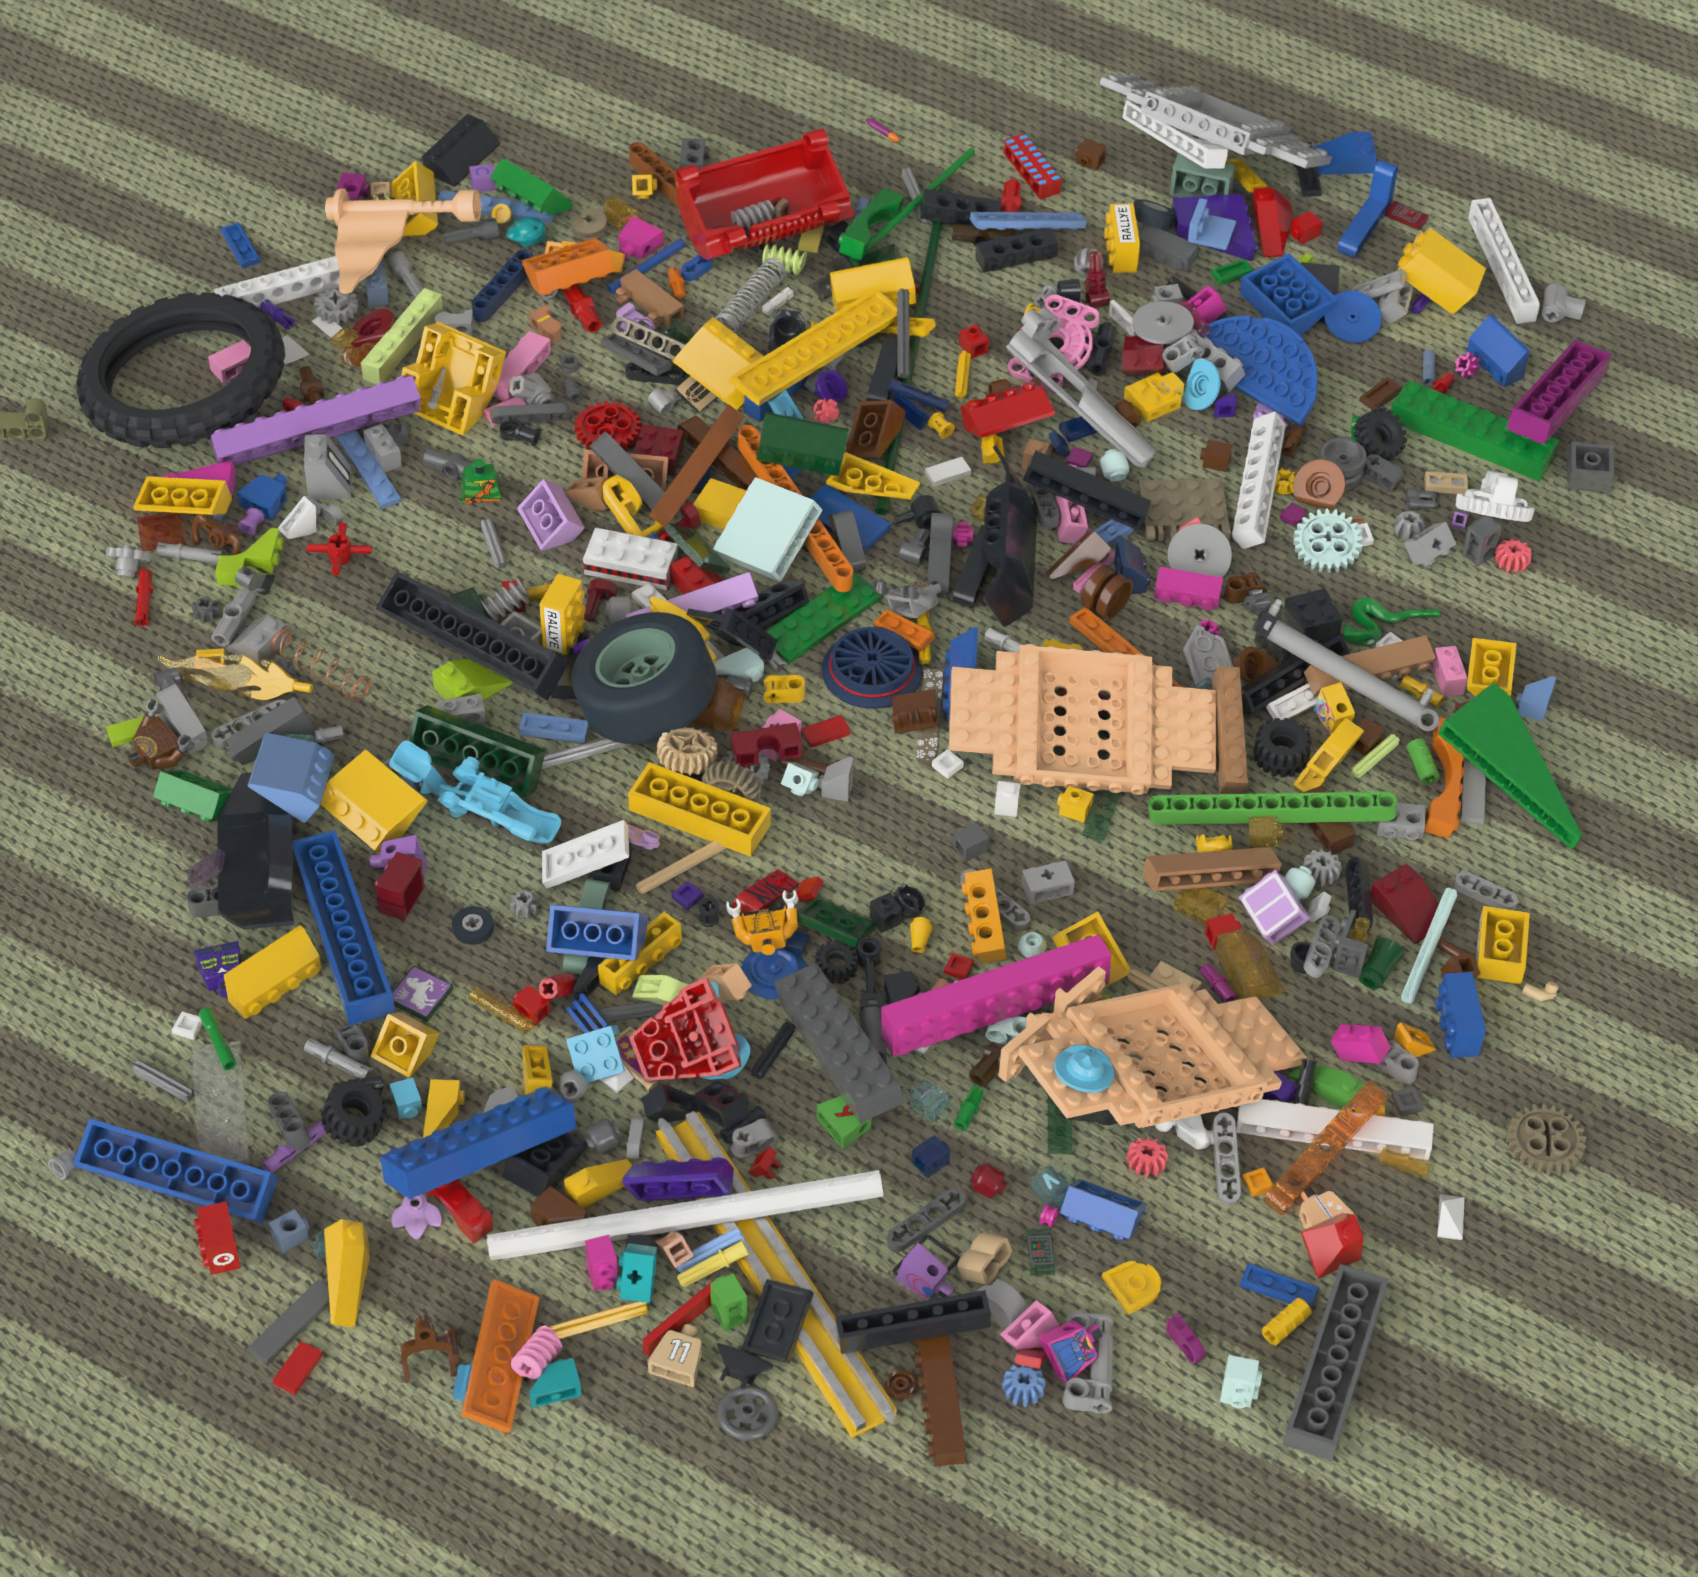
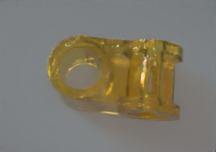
M613 196L605 200L604 214L606 219L622 231L633 216L640 219L638 212L620 198Z

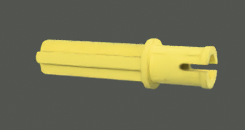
M741 1240L739 1243L723 1251L720 1249L719 1253L679 1273L677 1275L678 1281L682 1287H686L725 1266L727 1268L730 1267L732 1262L749 1255V1252Z

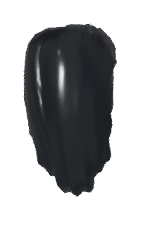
M781 309L776 313L770 325L769 353L806 331L805 320L800 312Z

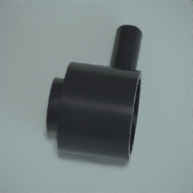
M923 495L911 503L910 511L897 515L894 518L896 524L914 518L918 528L930 529L932 513H941L933 496Z

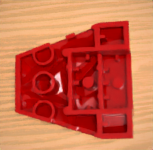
M706 977L682 988L677 997L671 1002H667L656 1016L650 1017L629 1036L642 1074L647 1082L720 1076L741 1067V1059L738 1053L740 1047L726 1009Z

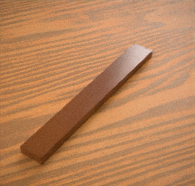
M727 405L649 514L651 518L665 528L668 526L745 416L731 405Z

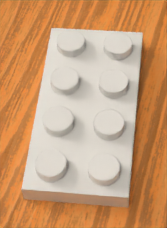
M622 820L542 851V883L546 889L628 858L629 839L627 823Z

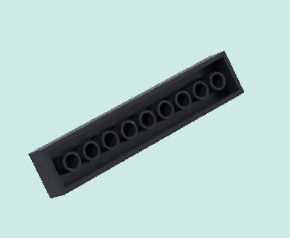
M398 571L375 608L391 619L547 701L569 664L567 660L557 653Z

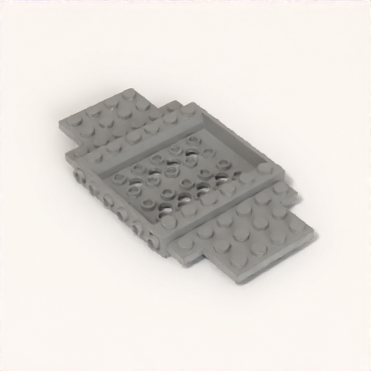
M1123 73V75L1110 74L1101 78L1100 85L1127 95L1126 99L1142 105V114L1239 154H1272L1303 168L1328 165L1331 162L1332 156L1327 155V151L1320 148L1316 150L1310 148V144L1300 141L1299 136L1289 133L1291 127L1284 125L1285 122L1277 119L1273 121L1200 91L1199 87L1193 85L1189 87L1171 85L1170 87L1164 86L1162 88L1157 86V82L1149 79L1144 81L1140 79V75L1135 73Z

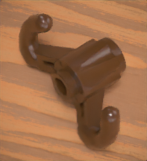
M196 514L191 526V537L194 545L200 544L199 527L201 524L209 533V541L214 548L220 549L232 544L233 552L231 555L241 553L240 532L234 524L226 523L221 525L205 514Z

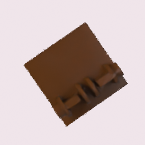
M935 689L892 696V721L895 734L939 727Z

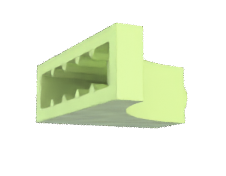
M640 975L632 997L640 1001L665 1005L680 994L679 991L688 984L666 975Z

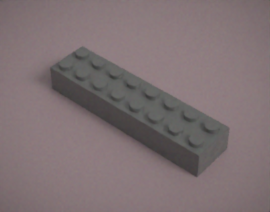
M817 963L774 981L778 1001L859 1123L903 1104L900 1084Z
M1340 1264L1286 1429L1284 1446L1333 1461L1389 1279Z

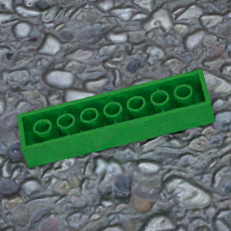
M1410 380L1407 381L1391 405L1393 416L1398 415L1400 417L1398 421L1399 423H1404L1403 427L1539 482L1557 454L1559 439L1551 437L1545 444L1536 443L1528 437L1517 435L1507 429L1508 419Z

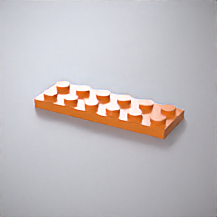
M496 1279L491 1282L461 1416L505 1433L512 1429L523 1376L518 1375L512 1369L511 1361L532 1336L540 1297Z

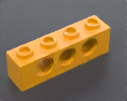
M992 869L964 873L965 882H962L961 885L963 896H968L969 902L964 903L966 915L972 918V922H968L970 936H975V942H971L973 956H978L979 963L1007 960ZM978 895H984L982 898H976ZM981 915H988L985 918H979ZM985 935H991L989 938H982Z

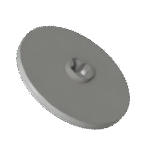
M1161 301L1149 303L1139 308L1133 316L1132 326L1135 333L1148 342L1171 344L1178 342L1184 336L1191 333L1194 320L1192 314L1185 307L1176 303Z
M1192 524L1178 531L1172 538L1167 554L1168 564L1171 569L1224 577L1231 564L1232 551L1229 541L1220 530L1207 524ZM1196 551L1199 553L1201 551L1204 552L1203 560L1201 558L1195 559Z

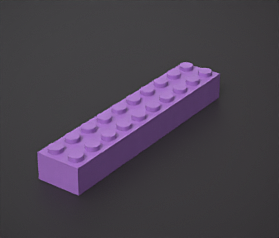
M402 375L392 382L382 381L377 383L375 387H361L351 394L341 393L335 396L334 399H321L310 406L300 405L290 412L280 411L273 417H259L254 420L255 422L249 424L244 422L235 425L232 429L226 430L223 428L216 430L214 434H211L212 448L217 463L232 460L235 466L305 445V435L326 434L331 438L420 411L421 398L413 375L409 377Z

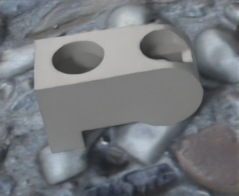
M464 310V314L440 312L435 316V323L441 322L472 336L473 310Z

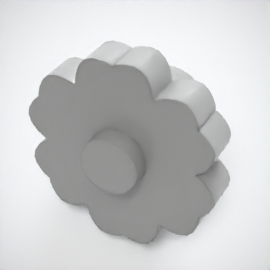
M123 545V548H107L106 557L117 559L116 570H118V576L134 578L135 573L138 572V563L150 562L151 553L136 550L134 546Z

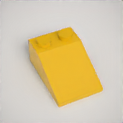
M1096 912L1059 932L1052 939L1057 948L1099 934L1111 953L1109 984L1105 985V988L1129 975L1131 969L1099 912Z

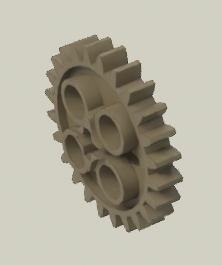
M1533 1104L1531 1111L1524 1107L1523 1113L1517 1112L1515 1118L1511 1119L1508 1126L1506 1142H1509L1508 1150L1514 1151L1513 1158H1521L1520 1165L1528 1163V1170L1536 1167L1537 1174H1540L1542 1169L1546 1171L1547 1175H1550L1551 1170L1560 1175L1561 1168L1569 1172L1570 1166L1576 1167L1577 1162L1581 1161L1586 1148V1137L1583 1136L1584 1129L1578 1128L1580 1122L1571 1121L1573 1114L1565 1116V1109L1557 1112L1555 1105L1550 1110L1547 1109L1545 1104L1542 1105L1541 1109H1538ZM1544 1123L1547 1124L1546 1135H1544V1132H1545V1125H1544ZM1546 1141H1547V1143H1549L1548 1149H1547V1150H1548V1156H1546V1151H1545V1149H1546Z

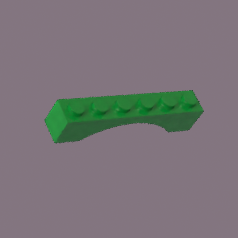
M883 188L879 194L876 193L873 201L868 202L866 209H862L860 216L855 217L853 224L848 225L846 232L840 235L838 244H840L839 252L862 260L868 253L872 236L869 228L878 223L891 221L902 210L905 195Z

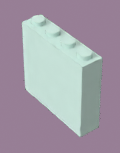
M755 477L743 499L738 504L733 516L728 521L720 538L716 541L713 550L721 558L780 582L817 521L822 509L812 499Z

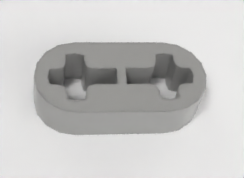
M632 1117L627 1144V1158L640 1159L645 1118Z

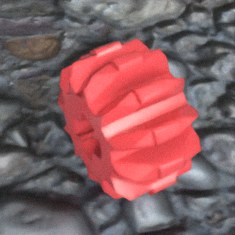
M1512 538L1509 541L1503 540L1496 548L1495 563H1499V569L1506 567L1507 572L1510 569L1515 574L1518 570L1524 572L1531 562V548H1528L1527 543H1521L1520 539L1514 541Z
M1149 1136L1146 1140L1138 1137L1136 1143H1131L1126 1159L1129 1162L1130 1170L1136 1169L1135 1173L1137 1176L1144 1172L1147 1179L1150 1173L1157 1177L1159 1171H1164L1166 1162H1168V1153L1166 1152L1165 1145H1159L1158 1139L1151 1141Z

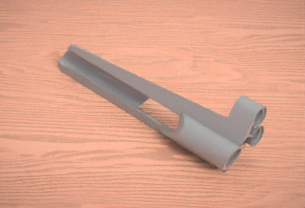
M1046 307L1038 312L1034 309L1029 310L1022 318L1023 329L1015 334L1006 346L1007 350L1039 380L1057 393L1115 448L1125 453L1126 458L1135 466L1145 468L1146 464L1153 458L1155 448L1098 393L1047 339L1060 327L1061 322L1059 318ZM1054 373H1061L1081 391L1083 395L1079 404L1049 376Z

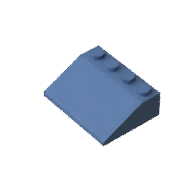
M266 733L263 737L248 787L305 823L321 804L335 755L329 749L315 742Z

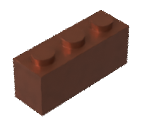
M1322 786L1302 793H1324L1325 790ZM1307 822V825L1326 852L1331 850V853L1335 854L1353 847L1356 833L1353 826L1349 825L1348 822Z

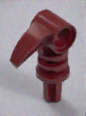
M1092 251L1089 255L1090 268L1086 270V275L1089 278L1085 279V300L1092 308L1109 306L1110 295L1106 288V269L1102 267L1101 252Z

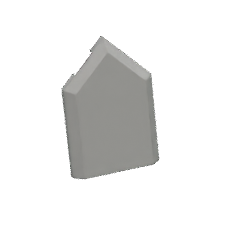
M1198 624L1183 648L1196 689L1212 686L1211 679L1218 666L1234 667L1224 638L1211 634Z

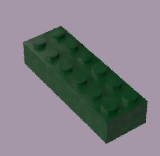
M429 705L415 711L409 736L410 742L431 756V762L455 770L456 767L462 764L464 759L470 756L479 761V772L484 773L486 777L494 778L496 781L512 787V791L515 794L527 797L537 790L546 750Z

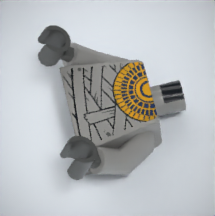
M874 580L873 591L884 594L887 597L891 611L900 616L917 618L938 604L936 594L941 592V587L937 581L931 583L915 581L895 590L891 587L885 589L887 582Z

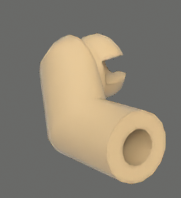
M1548 982L1546 987L1539 989L1526 983L1522 994L1537 1001H1545L1555 998L1559 987L1554 982Z

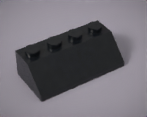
M467 114L422 155V163L434 172V178L456 187L470 173L469 167L478 166L500 145V142L483 120Z

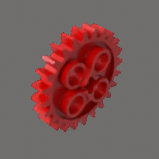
M605 400L604 405L596 402V407L589 405V410L582 409V414H578V419L575 420L576 439L580 440V445L586 444L587 450L590 449L589 446L599 436L607 432L627 451L628 445L634 447V441L639 440L642 428V421H640V415H636V410L631 411L630 405L624 408L623 402L616 405L615 401L608 404Z

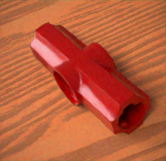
M1009 179L1004 184L1003 195L1001 196V212H1020L1021 183L1017 179Z
M578 284L562 289L563 295L569 303L571 313L576 316L574 318L579 319L586 331L590 333L598 331L602 327V321L595 311L591 297H586Z

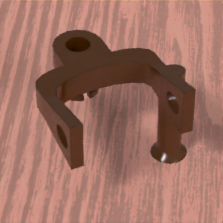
M424 1315L425 1320H422V1316L416 1319V1326L414 1328L415 1339L404 1342L401 1345L405 1383H410L408 1356L424 1350L436 1349L446 1351L449 1357L451 1377L456 1376L455 1364L459 1362L457 1345L459 1333L455 1328L446 1329L444 1336H436L434 1325L429 1316Z

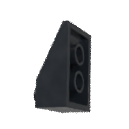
M567 1132L506 1158L502 1177L532 1195L539 1197L549 1186L554 1189L558 1186L586 1149L587 1143Z

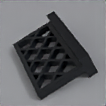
M688 608L686 615L730 645L749 648L763 659H772L778 640L736 610L726 608L724 615Z

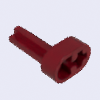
M689 502L680 508L682 520L660 531L657 535L660 537L665 533H673L677 536L687 529L693 531L699 528L701 520L695 505Z
M600 579L590 581L587 589L589 597L584 613L586 621L591 622V620H595L601 599L609 600L611 597L617 596L619 588L614 582Z

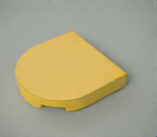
M1128 1261L1102 1273L1103 1280L1128 1315L1153 1303L1158 1298V1294H1160V1275L1149 1264L1145 1265L1136 1263V1261Z

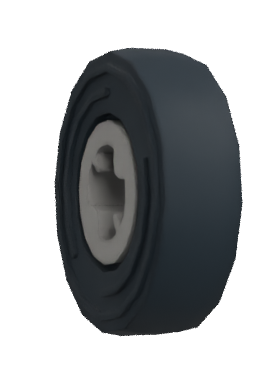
M465 907L454 915L452 921L453 934L457 940L464 944H480L487 941L494 930L493 918L482 907ZM475 923L476 927L471 928L469 924Z

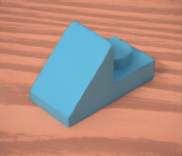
M786 390L768 401L775 414L804 420Z

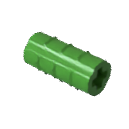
M1421 738L1409 742L1407 750L1423 785L1436 783L1440 779V775L1426 742Z

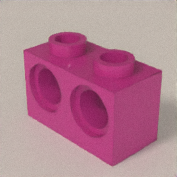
M610 1235L585 1240L586 1266L593 1290H610L617 1285L618 1280L617 1258Z

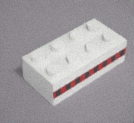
M595 528L583 557L584 574L641 586L650 583L656 589L667 590L670 583V564L678 560V544Z

